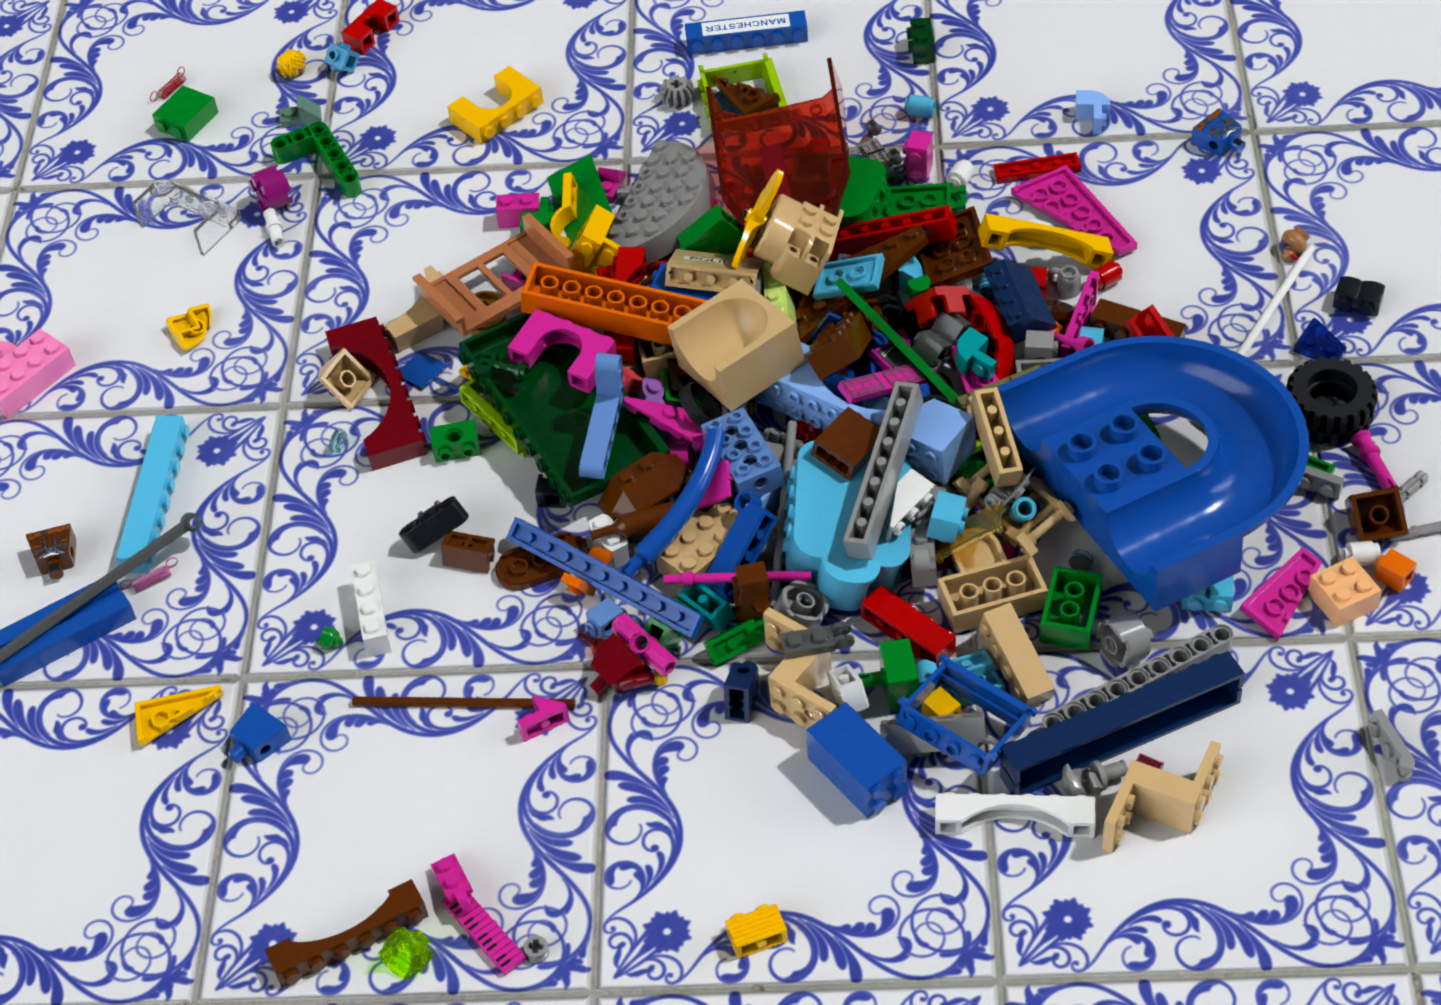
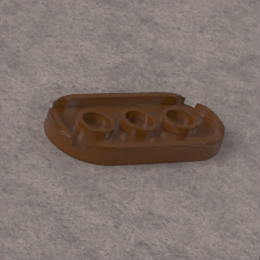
M569 532L553 535L589 554L587 543L581 536L571 535ZM520 546L503 553L495 566L498 582L503 587L515 591L526 590L560 578L564 572L571 574Z

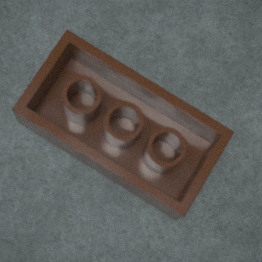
M861 310L856 313L850 311L843 315L841 321L837 324L831 322L821 329L822 331L817 334L818 337L813 340L814 343L809 346L810 350L805 357L818 378L822 380L859 359L875 333Z

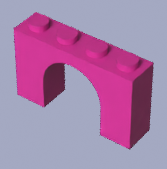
M535 309L508 346L510 362L515 364L519 361L524 362L530 369L541 353L548 347L561 343L571 344L580 349L581 352L567 371L569 386L590 394L596 385V355L598 352L617 355L615 340L609 336L593 332L589 328L573 324L569 320L553 316L549 312Z

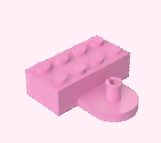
M42 329L37 330L18 346L7 341H0V413L9 419L76 366L69 347Z

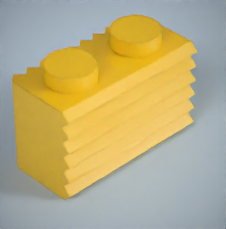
M762 904L752 912L746 914L736 913L729 920L725 921L726 932L738 959L757 951L761 952L772 946L776 947L778 944L781 945L788 941L787 928L777 904L770 906Z

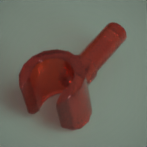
M579 632L577 635L591 647L593 656L597 644L604 641L602 638L591 639L582 632Z

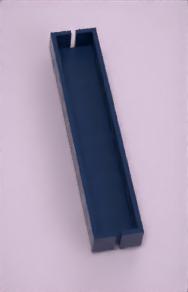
M1229 651L1215 654L1208 660L1198 664H1191L1180 672L1170 673L1163 679L1154 683H1147L1135 691L1125 692L1118 698L1109 702H1102L1088 711L1078 712L1073 717L1062 722L1057 721L1043 730L1033 731L1026 737L1017 741H1010L1001 747L1000 778L1011 795L1030 794L1062 780V769L1066 764H1069L1071 770L1079 768L1088 769L1090 768L1091 761L1098 760L1102 763L1221 712L1241 702V687H1243L1245 672Z

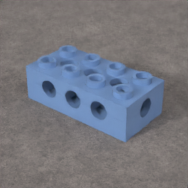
M744 407L700 425L704 441L709 429L719 428L725 431V440L719 463L724 460L729 461L730 476L732 477L731 487L736 495L743 490H750L757 496H761L785 485L781 464Z

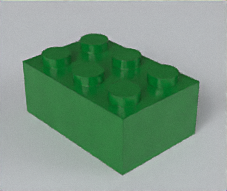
M1054 566L1040 623L1039 642L1089 651L1102 595L1104 574Z

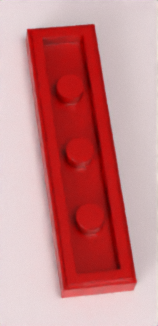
M1077 152L993 164V172L997 184L1034 179L1065 165L1073 173L1081 172L1082 166Z

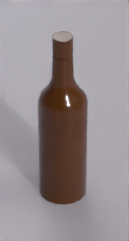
M675 500L622 514L612 525L590 531L591 538L596 540L611 535H621L630 538L650 532L669 511Z

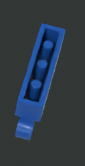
M743 490L736 496L734 508L739 513L707 573H734V566L757 561L779 518L765 508H762L761 498L752 491ZM732 582L702 583L725 601L734 604Z

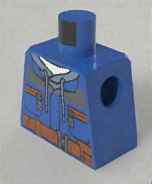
M1220 108L1192 129L1191 144L1217 156H1223L1231 149L1241 153L1246 145L1241 140V125Z

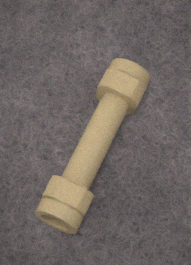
M979 477L972 483L971 487L973 489L966 500L965 507L969 508L968 515L981 493L985 494L989 486L988 482Z

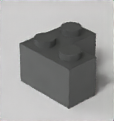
M946 309L940 310L937 313V317L933 319L934 324L931 329L916 334L912 341L914 343L912 349L931 366L948 362L952 357L951 346L957 345L961 335L972 323L959 314H948Z

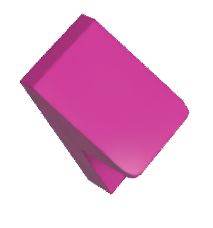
M598 167V174L608 202L614 203L617 197V188L623 184L626 171Z
M532 696L535 712L525 715L522 719L517 720L520 735L524 742L570 720L565 703Z

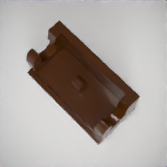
M451 531L441 544L443 565L488 574L490 571V561H494L495 539Z

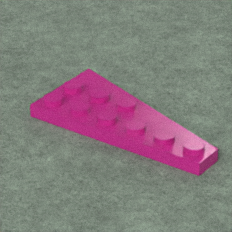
M1067 165L1011 188V195L1069 229L1109 237L1113 253L1117 257L1137 249V242Z

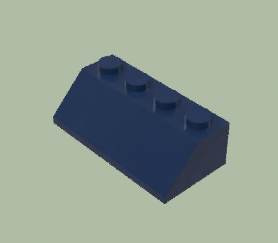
M1003 259L983 267L988 285L1008 326L1014 345L1026 340V330L1051 331L1057 328V324L1030 266Z

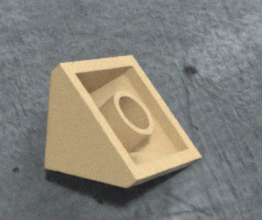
M345 348L341 349L323 365L318 373V380L349 411L354 408L375 381V378Z

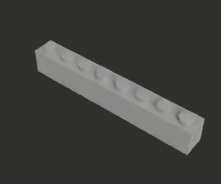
M895 382L843 539L848 557L866 560L873 559L923 404L919 384Z

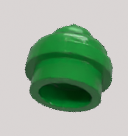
M324 626L317 644L323 646L322 649L330 650L331 648L342 646L344 641L335 627L331 626V628Z

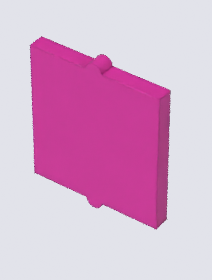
M728 460L718 463L713 479L697 507L698 510L732 497V477L730 476V463Z

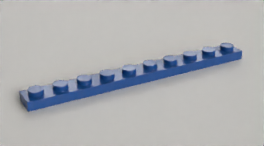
M518 517L514 518L506 537L507 540L682 634L696 639L705 619L704 615Z

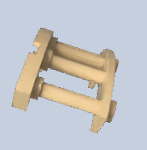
M988 463L972 477L964 478L960 476L951 482L963 497L969 496L973 489L971 485L977 477L984 479L990 474ZM1024 472L1022 473L1020 481L1026 476ZM1033 481L1026 487L1030 492L1027 497L1031 498L1034 502L1039 500L1045 507L1020 528L1012 526L1011 522L1013 520L1009 512L1005 515L996 514L990 519L993 512L985 506L984 499L979 496L975 506L984 512L981 517L1014 548L1018 545L1021 546V553L1027 556H1033L1038 551L1035 546L1037 544L1036 540L1061 519L1073 522L1076 519L1073 515L1074 509L1067 501L1062 502L1050 496L1040 483L1036 485ZM1018 506L1019 513H1023L1025 511L1024 508Z

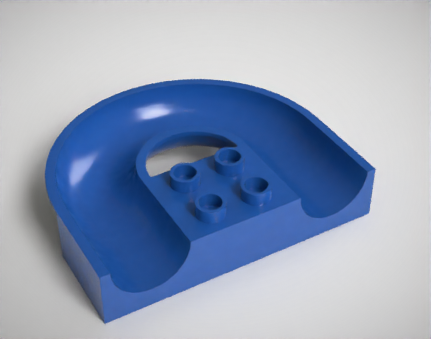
M1140 336L1112 340L1077 351L997 386L1017 451L1032 468H1035L1034 471L1056 497L1062 502L1067 501L1074 509L1073 515L1155 612L1241 571L1243 537L1258 529L1287 504L1299 487L1307 467L1309 433L1303 413L1292 394L1282 382L1256 362L1237 352L1208 342L1172 336ZM1162 413L1193 421L1201 426L1207 434L1208 445L1206 451L1196 463L1185 468L1137 415Z

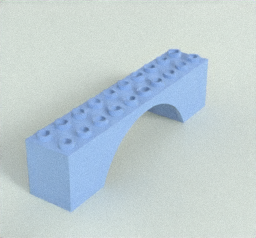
M801 342L805 357L810 350L809 345ZM806 357V363L753 397V400L759 404H764L777 412L793 417L795 420L807 424L809 422L815 429L821 428L822 431L847 407L860 413L864 418L881 427L886 410L856 406L834 395L827 389L822 380L818 378ZM937 399L923 403L905 456L911 468L933 481L946 484L966 459L977 449L974 415Z

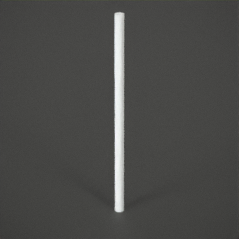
M1307 245L1306 250L1303 251L1237 353L1246 356L1315 251L1314 246Z

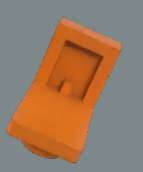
M593 545L589 555L609 565L613 553ZM565 572L560 580L568 585L566 590L578 596L582 592L593 597L597 587Z

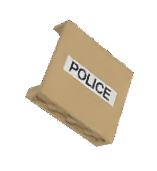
M676 249L667 262L665 286L721 292L740 279H743L756 290L757 276L759 273H762L764 260L744 257L738 269L731 267L735 255Z

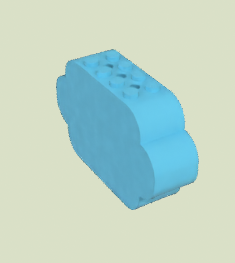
M810 441L799 450L796 464L791 465L790 476L786 483L785 493L788 494L789 499L786 498L784 513H787L783 526L786 538L784 537L782 552H786L787 571L811 570L812 580L803 581L817 586L816 590L820 594L823 592L826 595L829 608L845 611L861 609V602L880 585L892 591L898 587L901 580L902 566L910 555L911 521L906 523L905 529L898 537L894 535L889 542L885 540L892 504L891 500L873 559L866 560L848 557L843 539L869 461L848 481L811 455L814 441ZM906 458L898 481L911 469V465Z

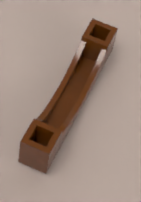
M410 879L388 890L389 896L373 914L342 933L308 942H291L290 938L265 949L268 960L281 987L295 984L301 978L311 973L319 972L326 966L336 961L344 960L350 954L369 948L375 942L385 937H391L400 930L410 925H416L429 917L425 903L413 880Z

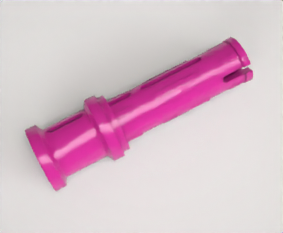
M1361 430L1355 433L1351 438V443L1357 447L1360 452V459L1369 465L1381 488L1398 487L1380 457L1381 450L1379 446L1375 445L1371 439V432L1369 430Z

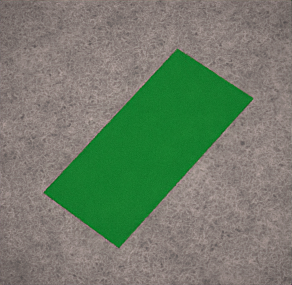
M591 154L547 177L558 209L562 207L563 173L572 172L578 185L577 219L570 222L564 228L567 237L570 239V246H572L578 232L596 204L612 213Z

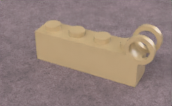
M998 387L976 390L973 396L966 397V411L974 415L994 486L999 488L1017 485L1022 476L1023 467Z

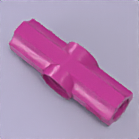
M626 613L616 617L612 622L611 630L627 643L632 651L639 654L662 676H666L675 669L678 659L666 650L655 637L648 634ZM647 639V646L641 650L642 642Z

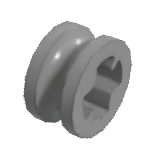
M532 936L525 941L524 952L527 960L536 964L548 958L549 948L545 938L542 936ZM535 946H540L541 950L538 949V953L532 952Z

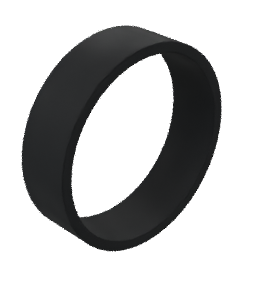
M691 381L679 390L678 397L683 409L700 428V425L722 416V411L717 401L699 383ZM693 396L701 403L708 415L698 406Z

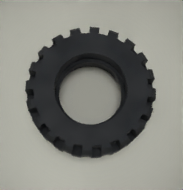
M1318 357L1316 361L1311 359L1304 362V365H1299L1290 374L1286 388L1292 394L1303 413L1309 433V441L1312 439L1321 445L1323 443L1337 445L1340 442L1346 444L1351 442V438L1355 433L1370 428L1374 418L1378 392L1376 391L1377 386L1374 380H1371L1372 377L1367 371H1362L1363 368L1360 365H1353L1347 359L1338 360L1337 357H1330V359ZM1332 396L1343 400L1347 404L1329 406L1316 401L1314 398Z

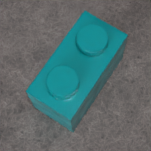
M702 583L694 584V586H685L677 595L681 602L704 615L703 623L718 634L736 617L729 603Z

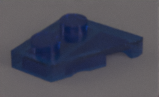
M1313 318L1294 345L1293 352L1316 360L1318 357H1324L1325 359L1337 357L1338 360H1342L1346 354L1347 347L1319 320Z

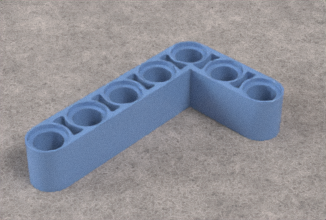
M598 352L595 359L596 398L580 460L579 477L604 480L621 411L624 382L622 355Z

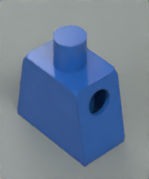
M253 702L230 730L235 746L228 751V755L235 763H239L246 755L256 762H262L292 740L287 725Z

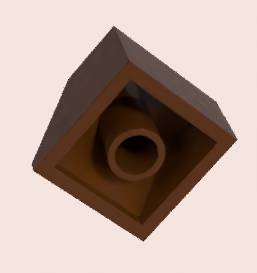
M1398 487L1350 495L1344 501L1349 525L1358 542L1377 541L1409 535Z

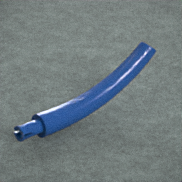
M712 428L707 431L699 460L689 481L665 516L634 547L636 553L620 568L623 573L633 578L646 563L652 565L688 523L702 501L717 469L725 440L724 430Z

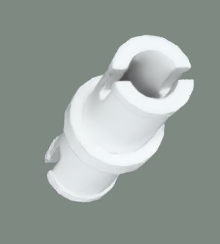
M273 208L266 209L263 212L266 221V232L271 237L272 245L275 248H280L286 243L282 233L283 225L278 220L276 210Z

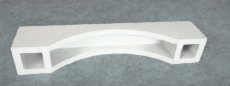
M952 792L936 793L935 834L962 835L971 828L985 822L1017 818L1043 823L1058 830L1067 837L1094 838L1096 825L1095 797L1085 795L1060 796L1057 794L1041 796L1032 794L1007 795L1005 793H998L996 795L980 793L955 794Z

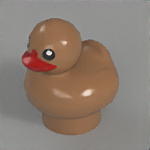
M1298 225L1293 230H1286L1281 238L1282 244L1289 246L1281 252V259L1286 263L1298 260L1296 253H1302L1307 248L1306 241L1310 236Z

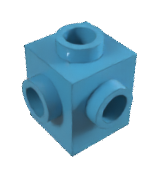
M339 42V45L330 43L324 62L330 64V69L342 73L343 70L354 73L360 54L350 50L351 46L346 43Z

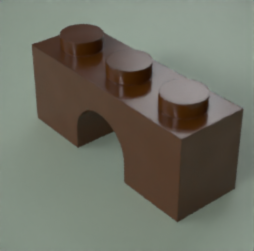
M764 561L734 566L735 577H731L734 591L733 599L736 621L743 623L751 618H754L755 621L762 619L763 613L770 607L768 595H770L769 579Z

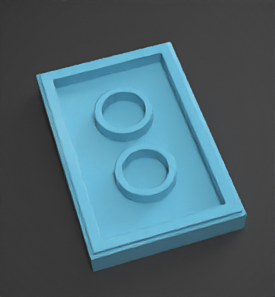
M883 253L827 262L816 280L813 291L814 299L821 300L845 296L834 284L839 278L847 282L856 293L879 290L885 261Z

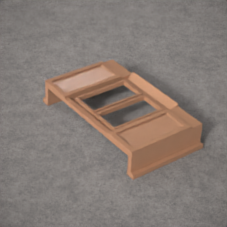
M530 213L522 216L523 232L435 281L429 283L420 273L412 277L419 287L420 294L463 336L490 321L494 322L521 306V292L524 286L512 292L485 266L501 256H505L525 277H528L534 262L573 270L571 260L575 258V255ZM479 270L505 296L486 306L460 279Z

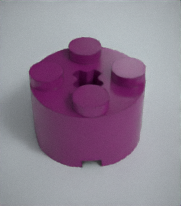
M277 164L253 172L251 180L248 181L251 191L253 193L256 192L259 198L257 203L262 212L269 208L276 210L293 203V197L289 198L288 196L291 188L287 178L281 169H276L278 167Z

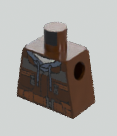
M70 523L26 534L32 554L42 575L49 574L51 579H60L64 575L63 570L75 566L77 540Z

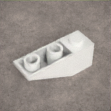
M912 468L897 483L885 538L887 542L894 535L898 537L905 529L906 523L908 521L913 522L920 509L928 507L934 498L932 492L935 484Z

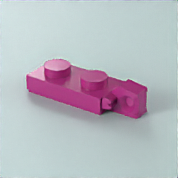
M453 853L430 864L449 904L457 900L462 912L471 909L472 905L467 895L473 893V890L455 854Z

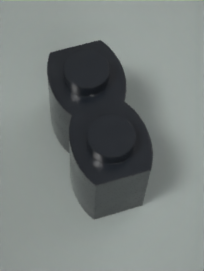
M1342 276L1339 279L1334 294L1333 307L1341 311H1356L1365 316H1378L1384 298L1385 285L1376 281H1362L1355 277Z

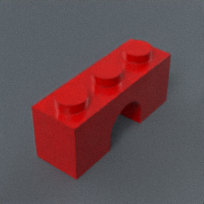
M376 0L341 32L343 42L351 46L350 50L364 55L375 45L374 30L389 32L400 22L397 6L383 0Z

